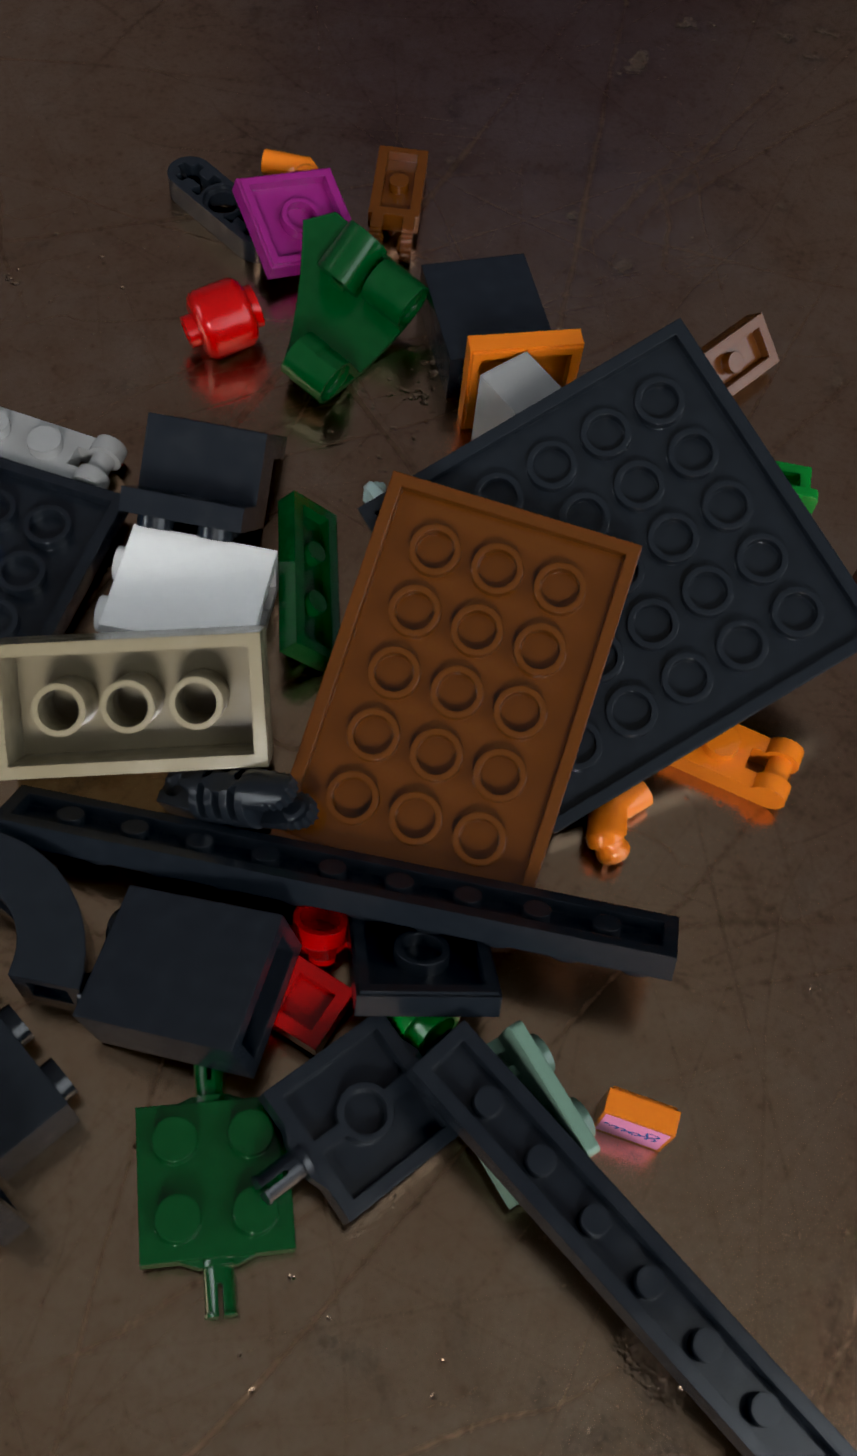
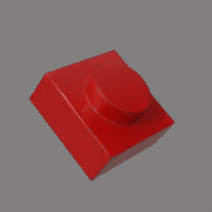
M298 956L272 1029L311 1054H318L352 1005V988L303 957Z

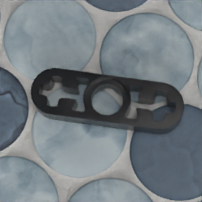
M186 156L174 160L167 170L172 200L240 258L252 263H261L250 235L248 236V229L232 192L234 183L202 158ZM220 205H229L236 208L228 213H217L211 210Z

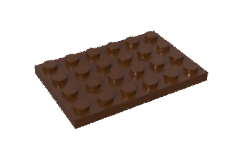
M393 470L290 773L298 782L299 790L297 792L308 793L317 803V808L320 811L317 814L319 819H316L314 825H310L307 829H271L270 835L535 888L643 546Z

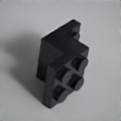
M148 412L139 485L121 486L118 511L138 514L136 525L146 528L173 531L174 527L188 528V524L198 525L196 536L223 542H233L234 538L245 539L246 532L264 528L274 459H284L287 437Z

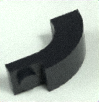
M0 833V912L15 922L17 933L16 950L8 976L22 997L76 1008L77 995L82 994L87 974L92 972L96 963L94 943L88 924L69 884L58 869L34 848L18 839Z

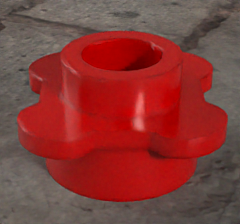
M306 905L295 908L290 927L302 944L299 956L316 966H330L335 963L336 954L347 947V914Z

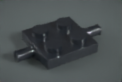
M369 1016L262 1093L258 1099L280 1130L284 1147L287 1151L260 1173L251 1177L252 1184L257 1191L280 1173L283 1174L282 1179L259 1195L262 1200L271 1206L277 1198L305 1178L309 1183L320 1189L343 1225L352 1222L459 1135L406 1076L408 1071L453 1029L446 1030L442 1036L419 1052L417 1048L400 1037L386 1016Z

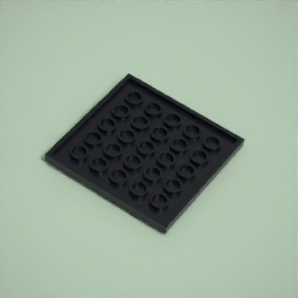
M681 318L413 475L417 478L643 546L553 829L554 835L857 653L856 582ZM386 492L357 508L371 535Z

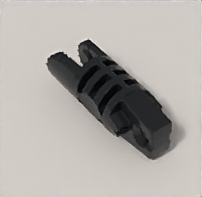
M261 768L169 772L165 779V784L159 791L156 799L170 814L220 825L247 827L250 829H307L310 825H314L316 819H319L317 814L320 812L317 808V803L308 793L297 792L299 790L298 782L290 773H279L278 771H268Z

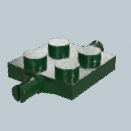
M193 1064L195 1097H191L178 1104L135 1108L140 1270L182 1266L199 1272L203 1271L204 1320H218V1286L222 1288L223 1319L238 1316L236 1308L235 1267H239L255 1257L295 1252L296 1239L292 1188L277 1198L271 1206L262 1200L259 1195L282 1179L283 1174L280 1173L257 1191L252 1184L251 1177L260 1173L287 1152L280 1130L258 1097L241 1098L231 1094H224L223 1071L210 1068L211 1079L208 1080L206 1067Z

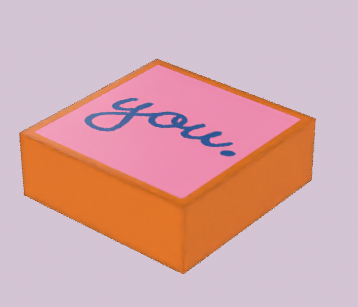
M613 1086V1088L610 1087L597 1104L593 1122L596 1130L660 1152L676 1137L681 1112L677 1111L678 1108Z

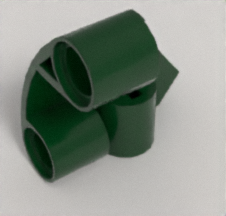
M337 212L303 220L297 303L289 345L285 358L281 362V372L319 403L327 402L356 380L388 349L422 308L427 299L429 288L388 256L384 246L353 220L348 222Z

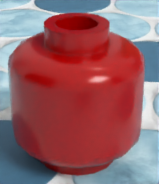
M230 277L222 278L190 291L186 297L188 314L179 317L183 331L192 349L202 345L206 354L216 360L254 346L259 338V328L265 326L262 309L249 284L241 286L236 279Z

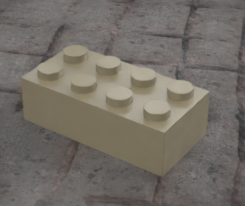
M266 625L21 636L0 639V781L269 767L274 753Z

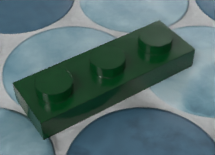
M294 490L278 500L279 652L325 673L340 629L337 515Z

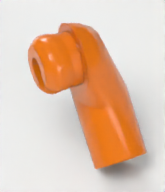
M267 148L262 155L261 172L263 175L318 169L312 158L308 156Z
M644 781L587 815L585 839L588 848L595 850L596 859L601 864L607 866L615 865L628 857L630 844L625 839L627 835V820L653 804L652 793Z

